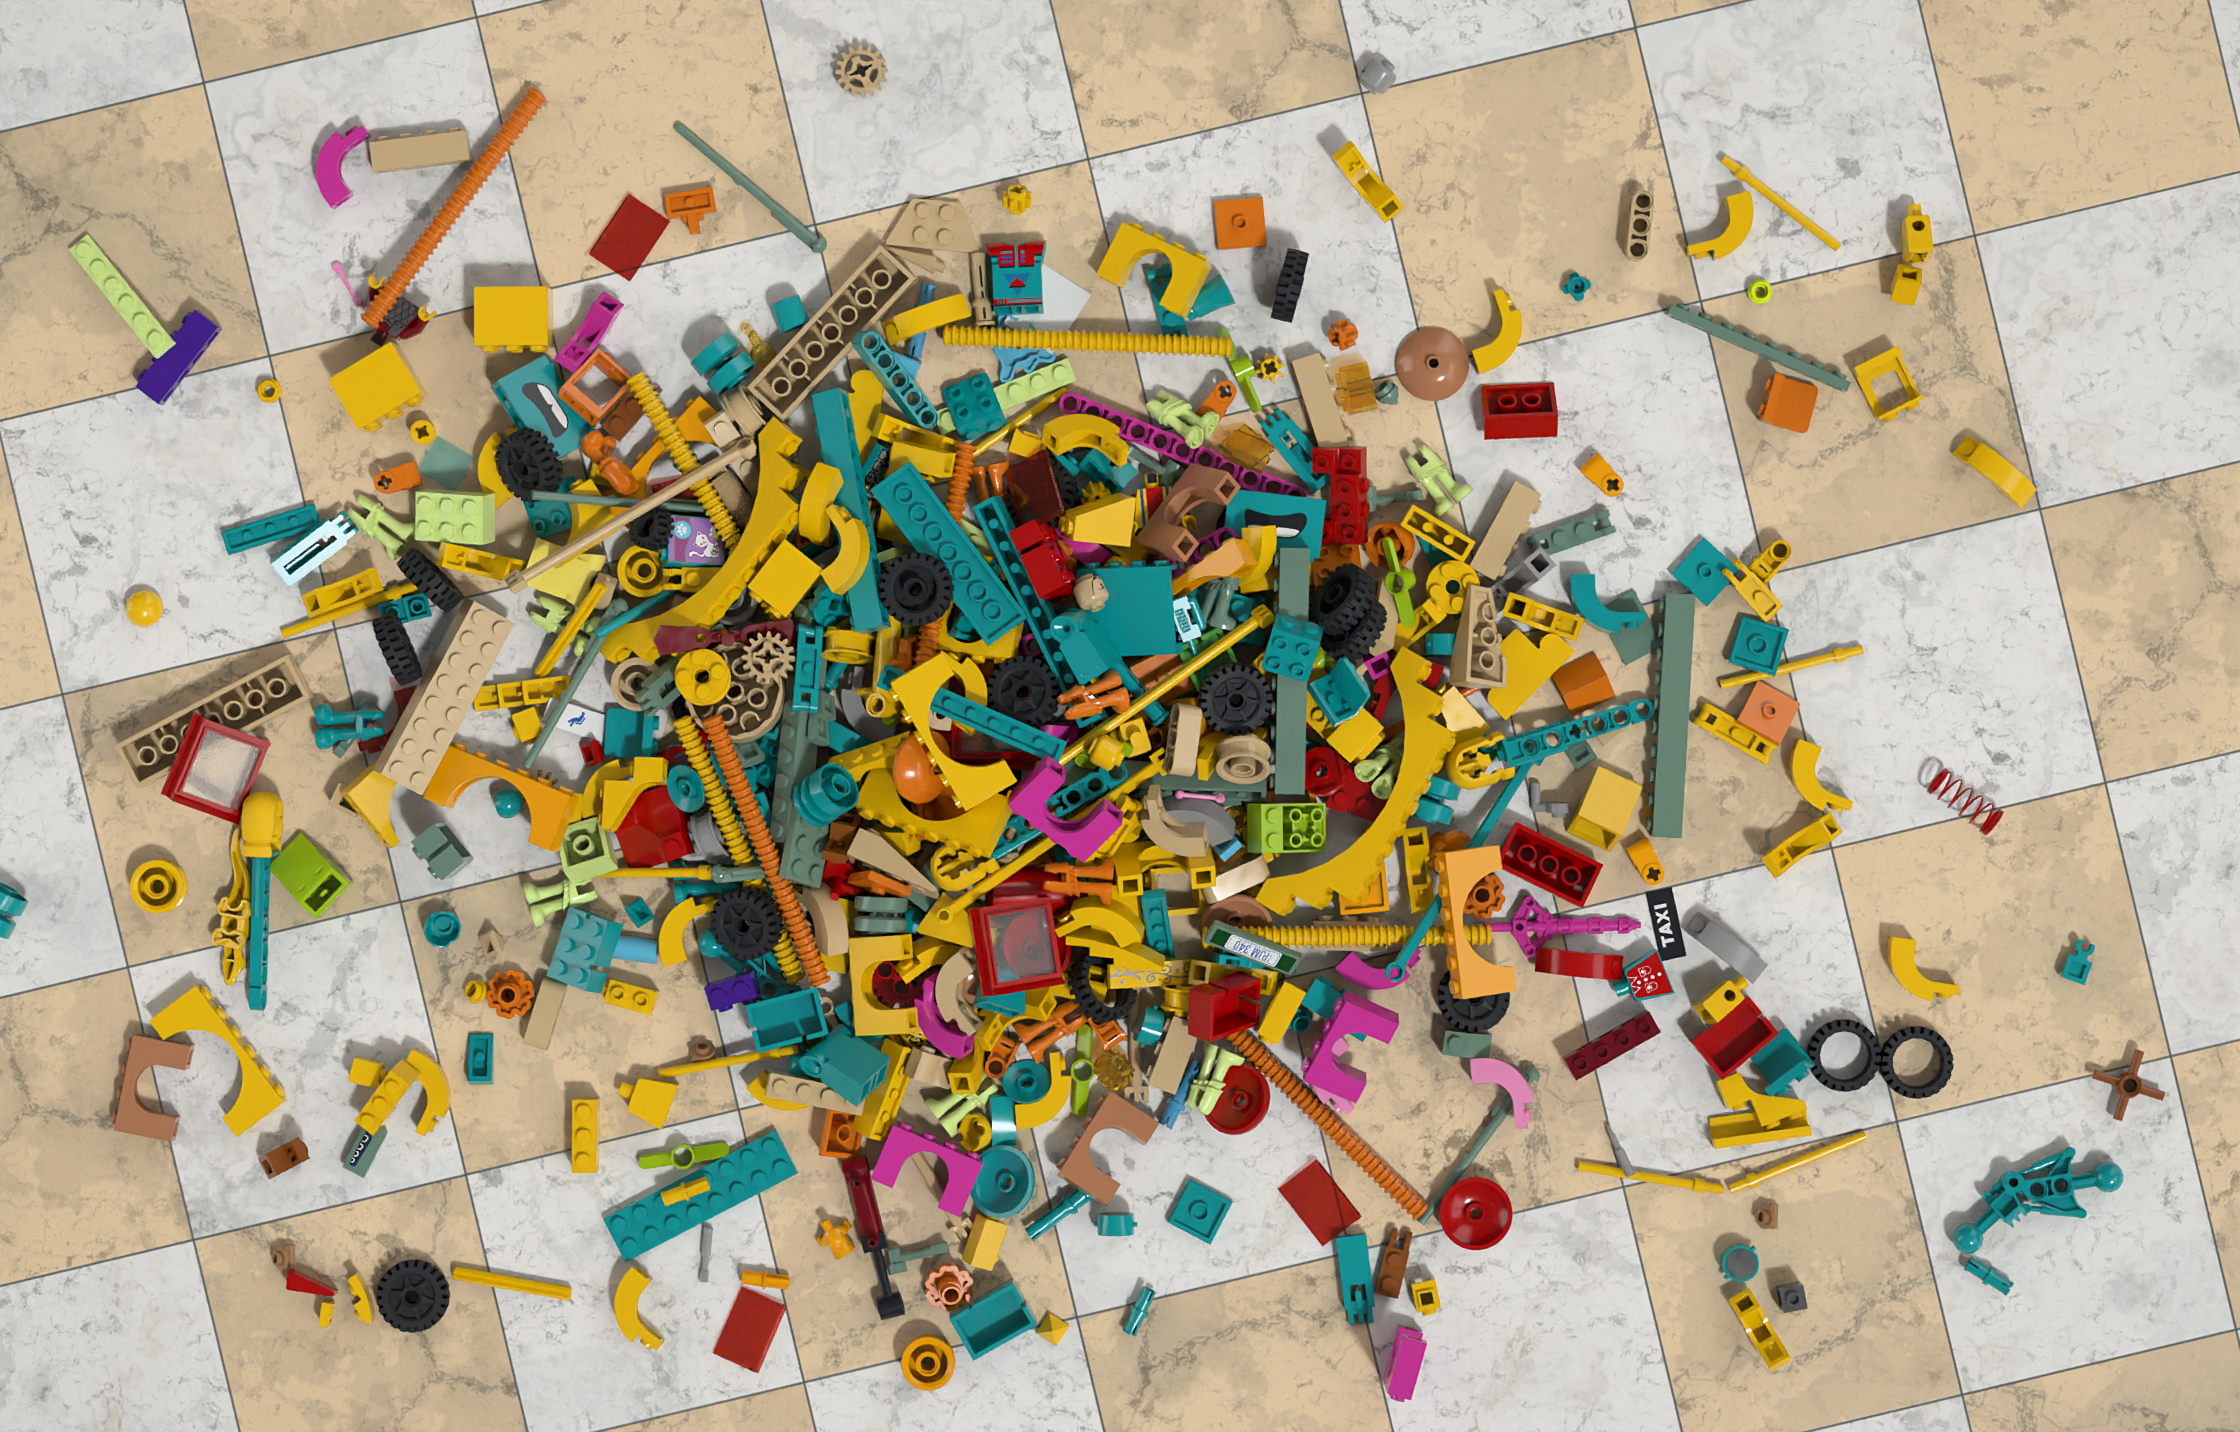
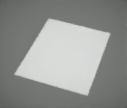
M1043 264L1044 314L1012 315L1018 318L1016 322L1007 316L1003 324L1011 329L1017 328V330H1021V328H1025L1026 331H1029L1030 323L1035 329H1040V331H1044V329L1052 331V329H1055L1056 332H1059L1062 329L1063 332H1067L1091 294ZM1051 348L1045 350L1051 355L1054 353V351H1051Z

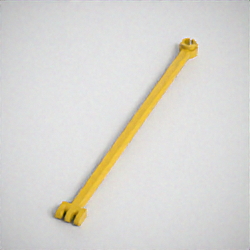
M1264 604L1258 606L1250 612L1251 618L1132 701L1127 712L1115 713L1064 749L1059 764L1063 766L1091 746L1096 736L1100 738L1101 735L1111 732L1257 627L1261 626L1262 629L1267 627L1275 620L1273 613ZM1043 758L1038 760L1035 763L1034 767H1036L1043 760Z
M1162 747L1149 756L1152 761L1150 764L1068 821L1084 818L1104 798L1114 804L1119 795H1127L1158 772H1160L1162 777L1167 775L1164 769L1165 757L1162 760L1158 758V756L1165 752V749ZM1048 835L950 904L939 906L935 910V919L940 917L941 911H947L949 917L946 920L940 919L937 923L941 925L951 923L954 915L1046 852L1055 843L1049 839Z

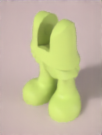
M1163 390L1156 394V400L1151 399L1145 405L1146 410L1156 418L1159 424H1164L1165 426L1169 424L1185 438L1187 446L1192 449L1198 448L1202 444L1204 437L1206 439L1209 438L1219 422V415L1214 411L1207 412L1203 417L1198 416L1191 411V404ZM1180 419H1183V420L1186 421L1188 424H1190L1192 427L1186 425V424L1183 423Z
M1423 444L1418 450L1427 463L1420 467L1419 463L1411 455L1405 458V462L1413 478H1416L1417 483L1421 482L1436 503L1434 514L1439 518L1455 504L1442 492L1433 480V477L1439 479L1456 504L1474 489L1468 484L1458 485L1447 473L1451 468L1444 466L1445 462L1440 460L1430 448Z
M360 494L356 501L371 512L365 519L360 513L349 508L346 512L348 518L362 530L364 535L368 534L370 540L374 537L377 538L386 547L387 558L391 562H395L404 552L406 545L379 527L380 522L395 532L406 543H409L415 537V522L401 523L384 511L385 507L381 506L380 503Z
M540 596L537 603L550 611L547 617H544V615L532 610L529 618L549 634L554 632L560 635L565 628L562 622H569L574 615L575 608H568L567 604ZM595 616L591 620L586 619L580 629L591 637L602 618ZM579 633L574 636L571 643L575 646L574 654L582 659L587 652L584 651V648L590 638Z
M1402 736L1391 739L1387 744L1381 746L1379 750H1376L1374 760H1363L1355 766V775L1363 782L1373 780L1384 766L1388 767L1372 785V792L1379 799H1388L1393 791L1394 779L1399 773L1404 754L1398 749L1404 741Z
M563 878L562 882L544 887H536L531 882L523 883L524 892L529 904L551 896L564 894L560 899L530 906L535 926H542L546 916L563 909L564 913H566L569 907L577 908L595 900L598 897L596 890L584 892L578 896L576 886L585 885L593 881V879L589 878L572 884L568 878Z
M1205 1041L1203 1045V1063L1197 1080L1193 1079V1084H1190L1186 1105L1192 1109L1199 1106L1200 1113L1209 1115L1218 1098L1224 1092L1221 1089L1227 1085L1223 1083V1079L1229 1067L1232 1065H1242L1245 1058L1217 1044ZM1218 1059L1217 1064H1216V1067H1215V1070H1214L1213 1075H1212V1077H1211V1080H1208V1079H1209V1076H1210V1073H1211V1071H1212V1068H1213V1066H1214L1216 1060Z
M985 1070L982 1081L988 1076ZM994 1082L985 1087L981 1092L977 1090L975 1094L951 1093L941 1100L928 1098L924 1102L935 1117L939 1119L963 1098L967 1099L960 1107L939 1120L948 1134L954 1137L957 1134V1124L976 1107L981 1108L982 1105H985L989 1100V1095H994L998 1087Z

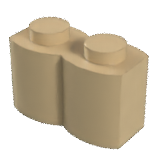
M922 1045L921 1049L913 1047L904 1075L923 1083L950 1089L948 1072L954 1063L953 1057L942 1051L939 1054L935 1053L936 1049L926 1045Z

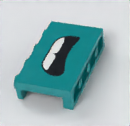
M543 355L499 379L491 389L517 430L532 428L534 432L540 431L541 437L545 435L549 438L547 443L552 442L555 447L552 450L554 452L558 451L560 456L556 458L559 460L580 448L582 439L590 432L595 431V429L557 396L565 382L556 373V367L553 362L548 360L546 355Z
M1239 489L1227 505L1224 527L1236 531L1239 539L1242 540L1241 528L1276 525L1277 544L1275 553H1280V548H1310V562L1314 563V558L1320 557L1326 500ZM1230 532L1223 534V542L1232 538Z

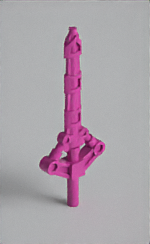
M1532 896L1523 898L1511 922H1483L1482 926L1489 924L1491 932H1511L1523 950L1524 955L1530 958L1536 955L1537 947H1542V944L1553 938V934L1570 935L1588 932V934H1603V931H1618V934H1628L1631 930L1641 928V922L1630 920L1628 917H1618V920L1603 919V917H1588V919L1566 917L1555 919L1551 913L1543 910L1542 906ZM1531 910L1538 914L1536 921L1527 922ZM1527 932H1536L1539 939L1531 943Z

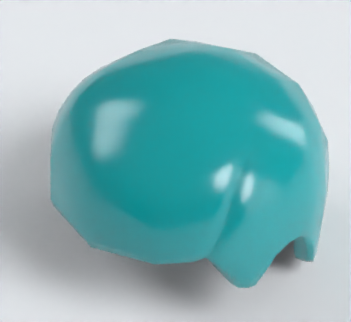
M450 910L434 911L427 917L424 925V934L427 942L433 947L447 948L459 938L461 923L458 916Z

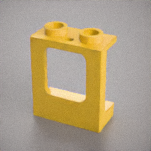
M1898 346L1851 369L1876 420L1884 419L1885 423L1898 417L1897 411L1903 408L1908 412L1920 406L1918 401L1924 398L1923 395L1919 394L1900 356L1902 353ZM1889 371H1895L1908 395V399L1886 411L1882 409L1871 387V381Z

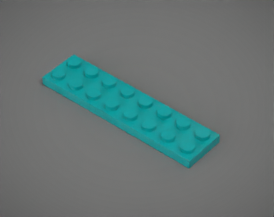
M910 461L871 489V493L917 553L932 555L947 566L954 580L952 581L955 589L953 591L954 603L988 647L1026 620L1028 616Z
M774 1130L729 1153L725 1157L609 1215L603 1220L624 1261L627 1262L798 1174V1170L777 1130ZM702 1177L708 1179L710 1184L709 1191L690 1197L689 1201L684 1199L667 1207L665 1206L661 1192L678 1187L682 1182L686 1184Z

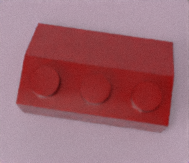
M1554 382L1481 386L1484 440L1557 437L1558 409Z

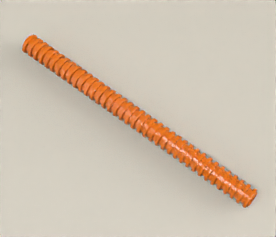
M528 88V94H524V99L519 100V106L514 107V113L510 112L509 115L511 117L505 119V125L502 124L500 126L502 129L496 131V137L493 136L491 138L492 142L487 143L488 148L482 150L483 154H479V160L474 161V166L469 168L470 172L464 174L465 179H461V184L455 186L456 191L451 192L452 196L447 197V203L442 204L443 208L441 210L438 209V215L432 217L434 219L433 222H429V227L424 228V234H420V239L415 240V246L410 247V253L406 252L405 255L407 257L401 259V265L398 264L396 266L398 269L392 271V277H388V282L383 283L384 288L378 290V296L374 295L375 300L369 302L370 306L364 309L366 311L364 314H360L364 322L373 328H379L378 323L383 322V317L388 315L387 311L393 309L392 304H396V299L402 297L401 292L407 290L405 287L407 285L410 286V280H414L416 278L414 275L420 272L419 268L425 266L424 261H428V256L434 253L433 249H437V244L442 243V237L447 236V230L451 231V225L456 224V218L459 219L461 217L460 213L465 212V206H469V201L474 200L473 195L479 193L478 189L483 187L482 183L487 182L488 175H492L491 171L497 169L496 164L502 162L500 159L502 157L505 158V152H509L511 150L509 147L515 144L514 140L520 138L519 133L524 132L523 128L528 127V121H532V116L537 115V109H541V104L546 103L545 97L534 88Z
M958 443L955 446L957 449L954 452L956 453L952 477H950L951 480L948 481L950 488H947L946 491L949 493L945 496L947 502L944 503V507L959 526H962L961 519L964 517L962 511H965L963 504L967 502L965 499L968 496L966 489H969L970 485L968 482L971 481L969 475L972 474L973 470H971V467L974 466L972 460H975V455L973 453L977 451L975 446L967 443ZM943 617L933 623L922 625V628L919 629L921 635L918 636L919 643L916 644L918 650H915L916 658L913 659L915 665H912V669L936 655L934 652L938 650L936 644H939V639L937 637L941 634L939 629H942L940 622L943 621ZM902 717L901 721L904 724L915 726L913 721L908 724L905 717Z
M722 715L711 716L703 720L702 726L706 727L704 731L709 734L707 738L712 741L711 747L715 748L713 752L718 756L716 760L721 763L719 767L724 770L722 774L727 777L725 781L730 784L728 788L729 790L732 789L731 796L735 797L734 803L738 804L737 810L741 811L740 817L744 818L743 825H747L746 832L750 833L748 837L753 840L751 844L756 847L755 853L759 854L757 858L762 862L760 866L765 869L763 873L768 876L766 880L771 883L769 887L774 890L772 894L776 895L775 902L779 903L778 909L782 910L781 916L785 917L784 923L788 924L786 928L788 931H791L789 935L794 939L792 943L797 946L795 950L800 953L798 957L803 960L801 962L802 966L805 965L804 972H808L807 979L811 980V987L823 985L831 977L826 974L828 970L824 968L825 962L821 961L822 955L818 954L819 948L815 947L816 941L812 940L813 933H809L810 926L806 925L808 921L803 918L805 914L800 911L802 909L801 905L797 904L799 900L794 896L796 892L791 889L793 885L789 884V880L778 877L781 856L777 855L778 849L774 848L776 844L771 841L772 835L768 834L770 830L765 826L767 822L762 819L764 815L759 812L761 810L760 806L757 807L756 805L758 801L757 799L754 800L755 793H751L752 786L748 785L749 779L745 778L746 772L742 771L743 765L739 764L740 757L736 756L738 752L733 749L734 743L730 742L732 738L727 735L729 731L724 727L726 723L722 722Z
M1247 1029L1226 1036L1225 1040H1230L1231 1045L1237 1047V1051L1243 1052L1242 1056H1247L1248 1062L1252 1061L1253 1066H1257L1258 1070L1264 1073L1265 1078L1269 1077V1082H1274L1275 1088L1279 1087L1281 1089L1280 1092L1282 1094L1285 1093V1097L1292 1100V1104H1297V1109L1301 1108L1303 1110L1302 1113L1304 1115L1307 1114V1118L1314 1121V1125L1318 1124V1129H1323L1325 1131L1324 1135H1329V1139L1331 1141L1334 1140L1335 1145L1341 1147V1151L1345 1150L1347 1152L1346 1156H1351V1160L1353 1162L1356 1161L1357 1166L1362 1167L1364 1173L1368 1172V1177H1373V1182H1378L1379 1187L1384 1188V1192L1386 1194L1389 1193L1391 1199L1395 1198V1203H1400L1401 1209H1406V1213L1408 1215L1411 1214L1413 1220L1418 1219L1428 1209L1429 1204L1427 1202L1423 1203L1422 1197L1418 1198V1194L1416 1192L1413 1193L1411 1191L1412 1188L1407 1187L1405 1181H1400V1176L1396 1177V1173L1394 1171L1391 1172L1389 1170L1390 1167L1385 1166L1383 1160L1379 1161V1156H1374V1151H1369L1367 1149L1368 1146L1363 1145V1141L1361 1139L1358 1140L1356 1134L1352 1135V1130H1347L1345 1128L1346 1124H1341V1120L1339 1118L1336 1119L1335 1114L1329 1112V1108L1325 1109L1323 1102L1319 1103V1099L1317 1097L1314 1098L1313 1093L1307 1091V1087L1303 1088L1301 1086L1302 1082H1297V1077H1292L1291 1072H1287L1285 1070L1286 1067L1281 1066L1279 1060L1275 1061V1056H1270L1269 1051H1265L1263 1049L1264 1046L1259 1045L1257 1039L1253 1040V1035H1248Z

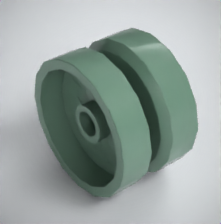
M855 896L854 908L858 911H868L869 915L854 917L853 930L869 931L872 934L907 932V919L904 917H894L892 913H904L907 911L908 898Z

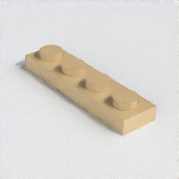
M723 410L703 423L722 453L732 449L739 440L743 439ZM755 456L750 459L740 457L730 463V465L751 496L756 500L760 464Z

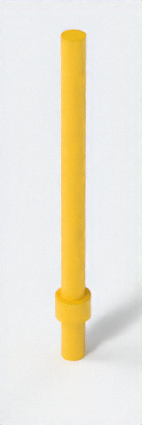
M1727 155L1722 159L1720 163L1735 174L1734 177L1741 182L1745 181L1835 252L1842 245L1750 173L1751 170L1746 166H1740Z
M1065 386L1061 387L975 446L977 451L973 453L975 457L1014 432L1016 428L1021 427L1058 402L1064 394L1069 393Z
M411 582L401 586L397 584L389 587V590L281 629V634L285 639L393 599L395 601L401 599L403 595L418 589Z
M1862 645L1845 649L1839 647L1832 649V652L1778 665L1775 676L1833 661L1835 663L1846 661L1845 658L1864 654ZM1755 671L1719 680L1723 690L1773 676Z
M699 865L698 868H618L617 870L592 878L698 877L700 880H710L712 867L710 865Z
M799 1043L760 1053L754 1051L658 1069V1074L661 1079L770 1058L771 1060H778L786 1055L800 1053L801 1050Z
M1859 1132L1757 1174L1753 1172L1745 1175L1744 1179L1729 1184V1190L1733 1194L1748 1187L1750 1189L1760 1186L1759 1183L1866 1141L1865 1132Z
M1579 1161L1578 1171L1693 1189V1192L1703 1193L1705 1191L1722 1194L1724 1188L1722 1184L1705 1182V1179L1694 1178L1692 1180L1634 1170V1175L1626 1177L1623 1169L1620 1167Z

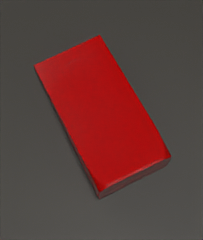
M295 1269L288 1271L287 1290L331 1297L338 1293V1289Z

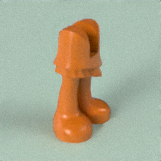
M599 430L587 434L580 444L583 454L598 465L597 469L600 471L601 476L608 480L617 492L625 495L636 494L639 485L631 470L621 460L611 457V453L616 448V440L613 436L603 437Z
M1009 461L988 464L987 469L991 480L993 496H1001L1005 504L1007 503L1005 500V494L1007 493H1004L1002 476L1009 469ZM985 465L971 467L973 471L969 475L974 481L979 503L989 499Z
M1112 669L1102 673L1099 681L1088 686L1076 685L1057 697L1060 706L1070 703L1073 706L1064 712L1067 720L1102 714V708L1111 706L1117 713L1127 712L1130 707L1128 691L1125 687L1119 688L1122 683L1121 677ZM1103 691L1111 692L1098 698L1093 696Z
M1108 858L1100 866L1073 865V862L1068 863L1067 861L1045 864L1044 872L1061 873V882L1044 881L1043 889L1069 896L1074 894L1079 898L1080 893L1094 894L1100 897L1103 904H1111L1112 883L1078 881L1077 877L1100 878L1112 881L1114 859Z
M1073 1000L1054 1008L1046 1022L1038 1021L1030 1026H1025L1022 1023L1013 1025L1024 1044H1027L1048 1028L1056 1027L1041 1039L1026 1046L1036 1064L1042 1062L1043 1053L1049 1046L1064 1036L1068 1038L1071 1034L1073 1035L1087 1022L1088 1019L1084 1016L1085 1013L1075 1017L1070 1022L1066 1019L1065 1015L1071 1013L1079 1006V1004H1074Z

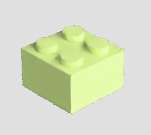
M599 816L569 825L566 830L559 853L564 873L572 884L618 869L611 834L601 829L602 825H599Z

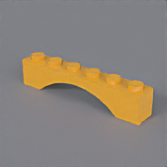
M1235 538L1225 540L1222 543V547L1218 550L1209 552L1200 563L1188 567L1185 570V574L1172 579L1173 598L1183 594L1187 596L1198 586L1213 579L1224 577L1241 578L1257 567L1258 563L1247 541Z

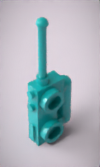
M1186 594L1173 598L1175 630L1180 633L1178 636L1179 640H1182L1183 643L1187 642L1190 645L1193 656L1196 657L1198 653L1194 645V639L1202 636L1200 631L1206 628V622L1197 599L1194 596L1187 598ZM1187 609H1190L1195 622L1192 623L1190 621ZM1202 666L1201 668H1199V671L1202 676L1201 679L1203 680L1206 673Z

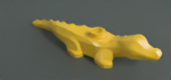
M237 828L234 831L231 843V862L234 870L233 887L231 894L228 897H222L217 905L216 910L222 916L220 928H216L211 937L214 946H224V957L222 959L224 983L230 986L235 984L238 975L246 965L243 947L251 926L252 880L241 855V828Z

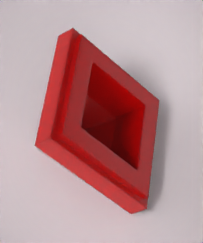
M596 739L579 745L586 767L602 763L604 749Z

